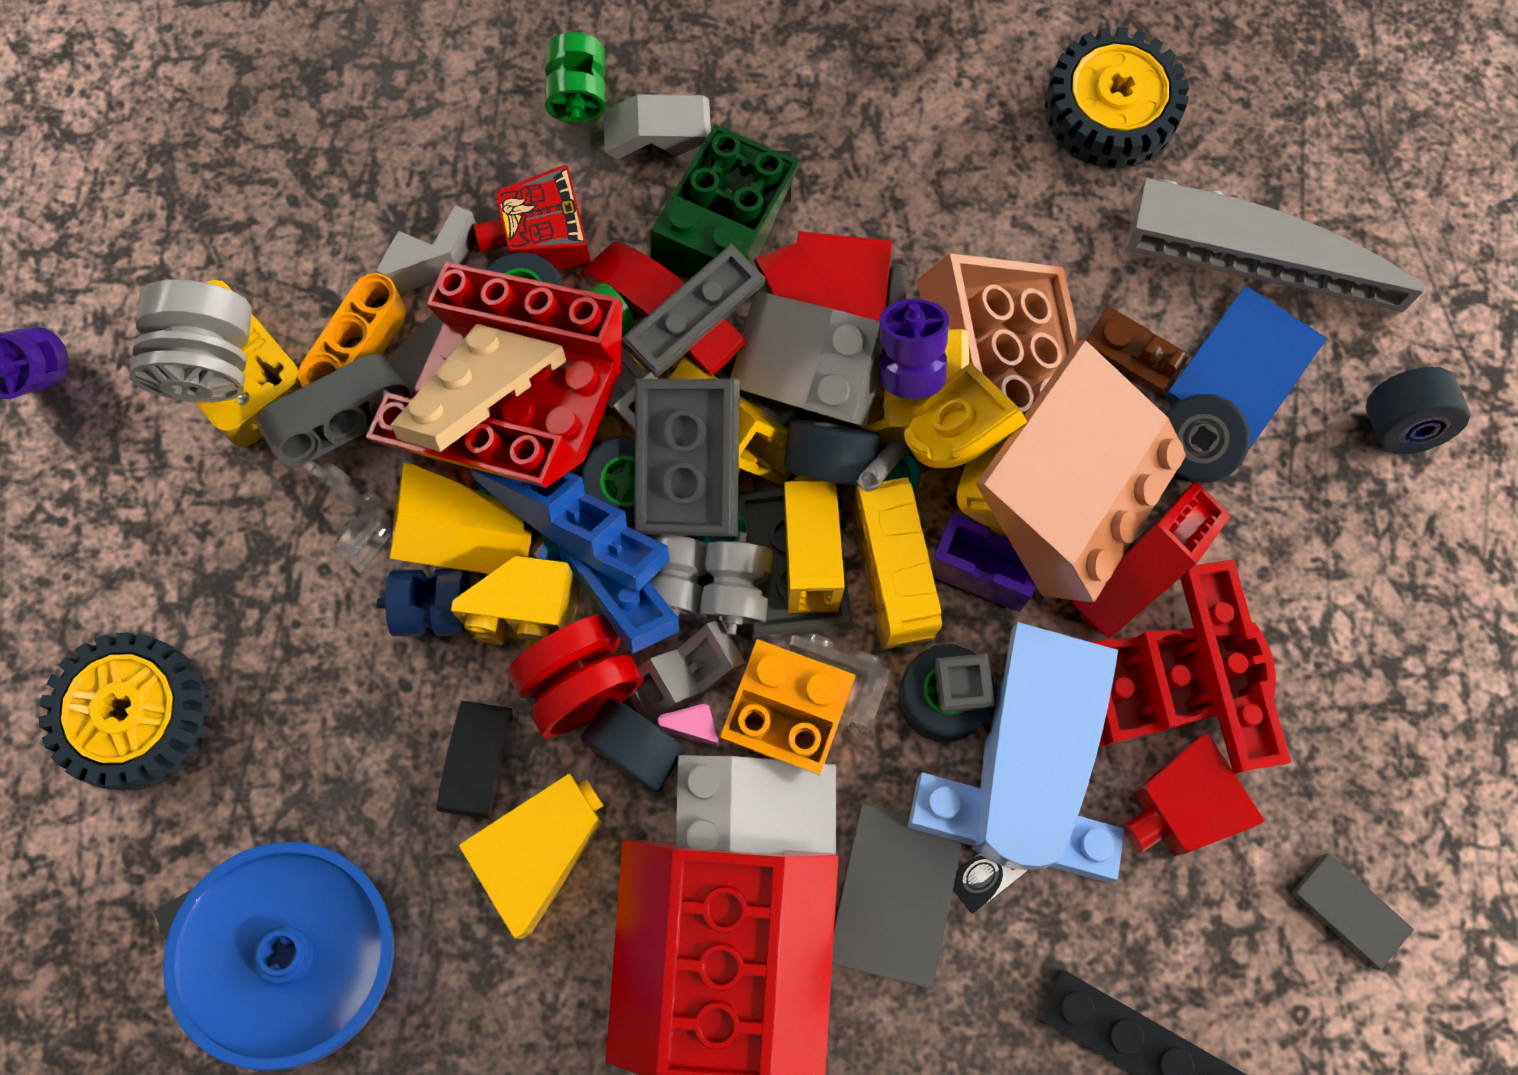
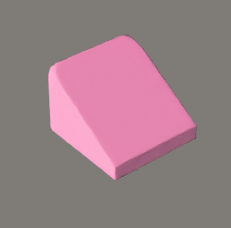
M706 703L662 714L658 718L661 730L668 735L719 749L711 710Z

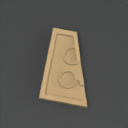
M476 324L391 423L396 438L441 452L490 416L489 407L508 393L516 397L531 387L529 378L545 367L553 371L566 362L563 347L558 344Z

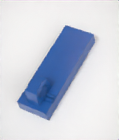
M558 546L559 557L563 562L569 564L575 578L632 654L679 632L677 615L650 582L640 591L635 592L595 570Z

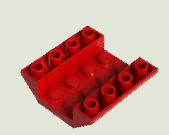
M445 262L426 303L444 324L411 398L386 392L366 438L370 442L546 488L584 462L621 373L622 302L618 297ZM476 324L558 344L563 347L566 362L553 371L545 367L529 378L531 387L516 397L508 393L489 407L490 416L441 452L396 438L391 423Z
M623 839L605 1063L639 1075H825L839 855L836 853L784 850V854L685 848L676 847V842Z

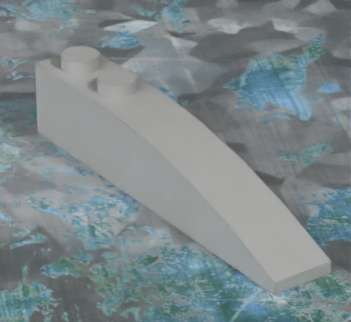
M1146 178L1134 200L1125 250L1401 312H1404L1424 292L1425 283L1383 257L1332 231L1282 211L1240 198L1226 196L1218 190H1199L1178 185L1169 179L1154 180Z

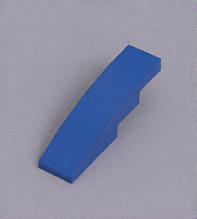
M476 469L471 470L472 476L512 512L552 542L595 570L635 592L640 591L670 561L667 545L627 527L625 511L586 494L583 478L570 471L544 488Z

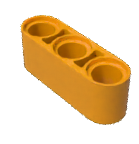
M370 273L361 277L354 284L302 361L298 370V379L302 387L370 354L382 355L406 317V306L390 278L380 273ZM388 298V301L383 306L371 308L375 301ZM362 337V340L356 346L345 348L346 343L350 339Z

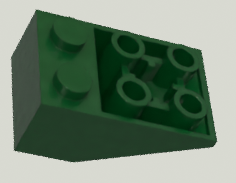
M714 125L650 230L651 258L666 269L691 279L732 243L755 266L754 258L759 257L800 161Z

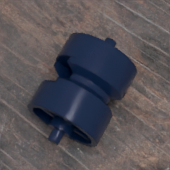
M436 569L431 577H427L423 570H392L388 576L385 598L377 599V608H385L387 626L391 636H423L427 628H431L436 636L467 635L468 630L464 628V625L453 614L451 608L453 600L470 588L468 572L459 569Z

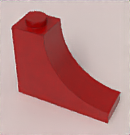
M1192 483L1129 546L1095 602L1078 600L1072 602L1079 609L1080 616L1084 622L1092 629L1099 630L1109 640L1198 563L1231 515L1199 483Z

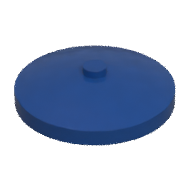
M281 842L243 851L210 871L185 898L173 920L166 940L163 962L164 986L168 1002L175 1018L188 1037L208 1054L225 1063L257 1071H281L306 1066L327 1057L348 1043L367 1024L378 1008L387 989L393 968L394 934L392 922L385 902L372 881L353 862L330 849L307 843Z

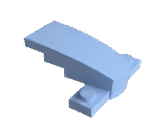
M1017 622L1011 630L1004 677L997 685L991 733L985 738L981 787H973L922 772L917 778L907 828L972 845V849L986 859L1007 868L1036 870L1051 867L1109 884L1117 881L1125 829L1078 816L1089 783L1102 735L1118 650Z

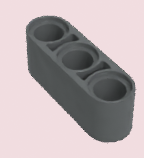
M370 354L271 403L259 414L257 426L277 460L282 465L298 467L368 432L386 392L411 398V391L385 356Z

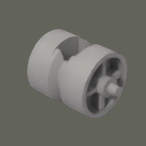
M738 532L736 541L707 543L705 568L714 577V582L704 586V591L701 593L699 616L712 620H721L722 624H727L726 634L736 635L737 626H742V623H766L768 599L758 589V586L768 581V576L771 575L773 550L746 542V532Z
M687 535L650 536V538L668 546L670 561L649 582L677 615L678 621L691 622L701 620L702 617L699 616L701 593L704 591V588L697 581L700 579V576L708 574L705 568L707 543L689 538Z

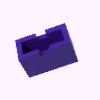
M951 513L930 563L933 578L1021 612L1031 599L1036 585L1008 538L989 531L990 527Z

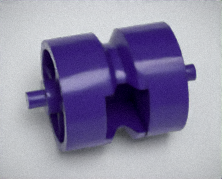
M905 299L889 305L881 313L880 343L882 352L879 358V380L883 388L889 393L901 398L919 399L937 393L944 386L947 369L945 350L948 343L949 316L940 305L923 299Z
M26 327L0 332V399H12L56 386L63 380L68 370L69 358L65 345L56 334L42 327Z

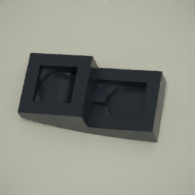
M461 700L443 768L436 805L437 811L489 820L502 776L501 760L513 722L512 708Z

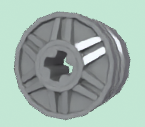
M162 280L147 284L140 289L136 329L142 335L134 339L132 355L134 358L131 359L129 379L137 387L152 394L182 401L221 402L233 400L242 395L245 375L242 372L245 370L247 356L241 348L248 344L252 313L251 305L244 297L210 283L192 280Z

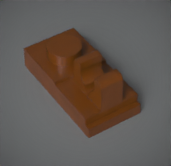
M1108 305L1086 338V341L1122 375L1161 398L1166 396L1189 358L1185 356L1187 352L1157 336L1149 331L1148 328Z

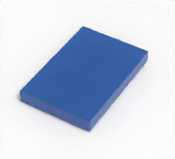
M1245 285L1164 398L1175 404L1179 400L1195 394H1215L1231 401L1246 418L1250 429L1251 448L1327 338Z

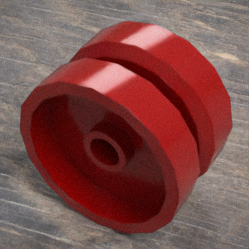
M599 614L583 618L551 633L525 650L507 669L508 677L519 697L537 699L530 710V716L543 739L559 737L585 726L592 721L608 698L612 697L623 702L643 684L644 678L631 656L613 655L620 645V637L604 615Z

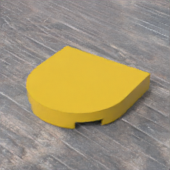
M970 363L949 377L937 393L921 398L912 410L915 416L909 428H906L904 431V438L911 452L920 463L932 468H951L978 458L1026 424L1027 420L1021 409Z

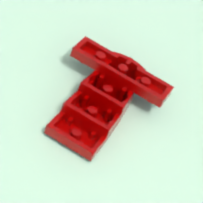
M1234 559L1195 565L1180 578L1194 628L1147 631L1137 637L1091 641V643L1118 650L1107 713L1098 748L1138 740L1218 717L1234 774L1292 763L1273 699L1276 693L1274 658L1262 632L1256 623L1251 620Z

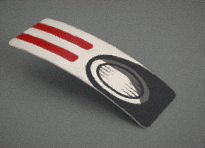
M978 854L957 870L953 891L969 912L974 913L1027 870L1007 868Z

